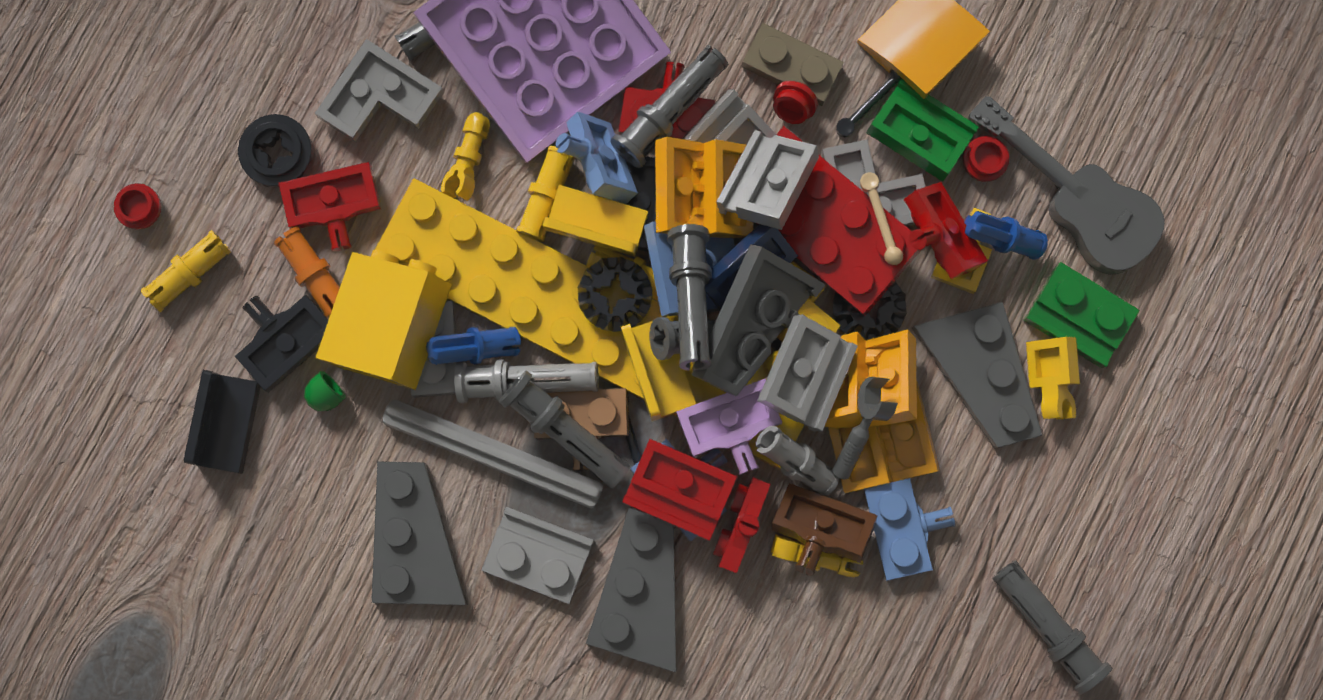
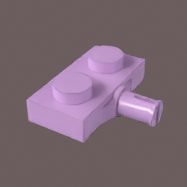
M766 379L744 386L737 396L725 393L676 411L692 457L713 449L731 448L740 475L748 472L742 454L745 456L750 471L759 468L748 441L765 428L782 424L777 411L757 401Z

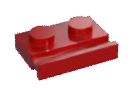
M649 438L622 502L710 541L737 476Z

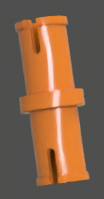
M298 226L293 227L283 233L286 238L283 239L279 236L274 241V245L279 248L297 274L294 278L300 287L305 286L324 312V316L328 319L340 287L328 271L331 266L325 258L320 259Z

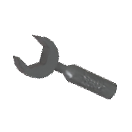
M868 377L860 386L858 408L863 419L860 425L852 428L832 469L833 474L840 479H848L869 439L868 428L872 420L887 421L896 411L898 403L881 401V388L890 380L889 378Z

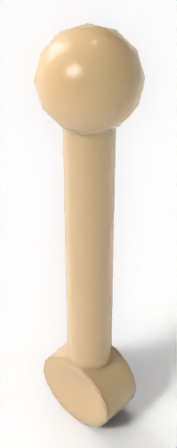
M867 172L862 175L860 186L863 191L869 194L887 249L884 254L885 260L890 265H897L903 260V252L895 246L877 191L879 178L875 173Z

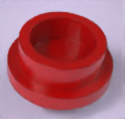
M784 81L777 86L773 94V109L776 115L790 124L803 123L814 115L818 107V99L814 92L801 82Z
M981 136L972 140L966 147L963 154V165L966 172L973 179L981 182H991L1000 178L1007 170L1009 152L1006 146L997 138Z
M140 183L130 184L121 189L114 200V213L124 226L135 230L145 229L153 225L159 218L161 200L151 187Z

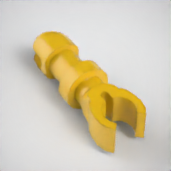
M474 112L467 117L462 130L465 133L461 147H456L453 155L457 160L456 164L450 168V171L446 173L442 181V193L452 198L456 197V193L468 201L473 195L475 188L473 168L480 164L482 155L478 152L482 140L487 139L490 129V121L482 113Z
M775 534L771 553L774 557L798 562L805 545L796 539ZM822 552L815 571H819L822 567L836 571L839 575L854 578L858 577L861 573L845 566L847 562L863 565V560L861 563L834 553Z

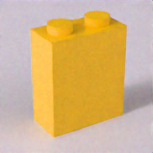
M373 250L371 257L352 252L316 358L344 370L416 390L428 356L426 344L435 335L452 284L435 275L437 271L435 266L419 260L411 259L409 265L406 266L398 264V257L383 251Z

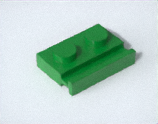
M901 79L866 133L944 182L979 126L930 95L923 99L910 85Z
M1060 262L1055 266L1023 321L1051 338L1076 337L1077 354L1098 367L1104 368L1108 365L1109 359L1120 345L1140 310Z

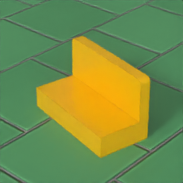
M558 185L550 215L545 217L543 227L546 231L636 257L649 212Z
M653 321L633 328L628 324L621 327V332L651 421L676 414V411L695 405L696 402L685 370L679 367V354H673L668 360H658L654 356L649 340L650 327Z

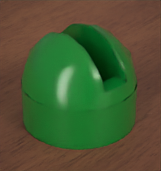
M320 371L307 384L304 398L307 405L316 411H329L345 400L346 395L330 375Z

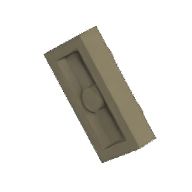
M762 23L742 62V67L778 85L784 81L801 82L814 92L818 99V104L823 106L844 62Z

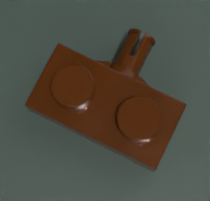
M789 483L773 519L772 531L796 539L805 545L795 565V569L803 574L806 567V575L813 576L822 552L834 553L861 563L877 523L878 515Z

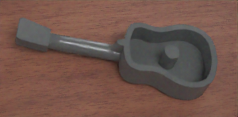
M985 96L968 115V120L996 138L1000 135L1054 182L1058 190L1049 204V215L1054 222L1068 230L1074 238L1080 254L1093 269L1108 275L1120 274L1137 265L1154 249L1162 236L1165 222L1161 208L1151 197L1139 190L1116 183L1103 168L1094 164L1086 165L1072 174L1012 122L1014 117L990 96Z

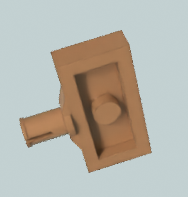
M626 388L599 389L598 392L547 393L552 398L558 396L563 401L562 404L565 405L563 410L598 440L605 437L629 436L628 391ZM545 432L543 434L534 433L535 439H552ZM573 457V470H590L584 465L582 468V463Z

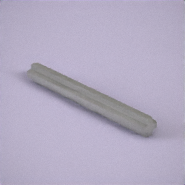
M392 400L384 412L383 423L388 427L588 508L596 506L602 493L603 485L598 481L398 400Z

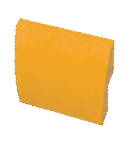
M898 0L858 39L857 43L888 73L893 69L925 99L987 38L990 31L954 0Z
M672 137L655 140L656 233L667 234L671 228L684 224L704 226L709 230L710 237L745 238L752 232L753 222L740 219L738 214L727 211L726 215L719 213L716 202L741 157L746 144L717 139L702 143Z
M908 329L865 340L858 331L842 335L841 339L848 343H854L858 347L824 427L852 428L860 425L863 416L858 408V393L863 381L868 377L889 378L890 380L881 388V401L898 403L895 413L889 420H872L870 426L888 425L917 419L916 338Z
M918 382L917 419L888 425L870 426L868 428L869 439L848 479H841L845 494L940 471ZM828 427L836 461L852 428Z

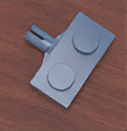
M577 111L566 122L570 135L562 133L556 140V148H559L557 152L576 157L581 162L586 175V183L592 194L627 204L638 192L626 161L616 152L610 142L611 138L615 135L611 123Z
M910 478L864 489L869 512L878 515L874 533L886 581L933 570L927 549L928 532L952 526L955 527L954 518L935 521V519L953 515L951 507L923 514L922 509L915 500Z

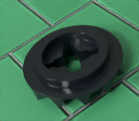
M280 114L266 115L253 121L244 130L239 140L238 157L243 170L251 179L266 187L279 186L281 182L303 177L304 170L308 163L312 161V141L304 127L293 118ZM279 138H281V146L292 156H280L272 166L271 157L258 148L274 147L276 141H279Z
M621 256L601 258L585 270L577 287L579 307L584 316L593 325L606 331L618 332L621 331L622 326L628 324L631 325V328L634 327L646 316L652 302V286L645 271L637 263ZM616 274H619L621 289L628 292L629 295H635L634 299H619L616 307H613V313L610 314L609 299L595 291L596 289L611 288L613 281L616 280Z
M896 281L880 298L881 301L887 299L888 302L884 303L877 310L876 321L878 325L875 324L874 318H871L869 313L866 316L860 313V311L852 313V310L856 308L838 292L835 293L833 299V315L835 321L840 324L839 328L845 335L858 331L865 340L896 333L903 324L907 314L906 294L901 290Z

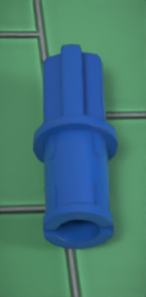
M976 211L972 216L968 215L964 221L967 225L965 234L969 238L991 244L997 252L1004 254L1012 251L1036 260L1043 256L1047 249L1048 239L1045 233L1021 226L1014 218L1007 216L1000 219Z
M471 327L467 329L466 333L432 337L426 344V351L430 363L435 365L470 361L471 364L477 365L483 359L518 356L521 349L519 347H512V345H521V339L516 327L479 331L477 328Z

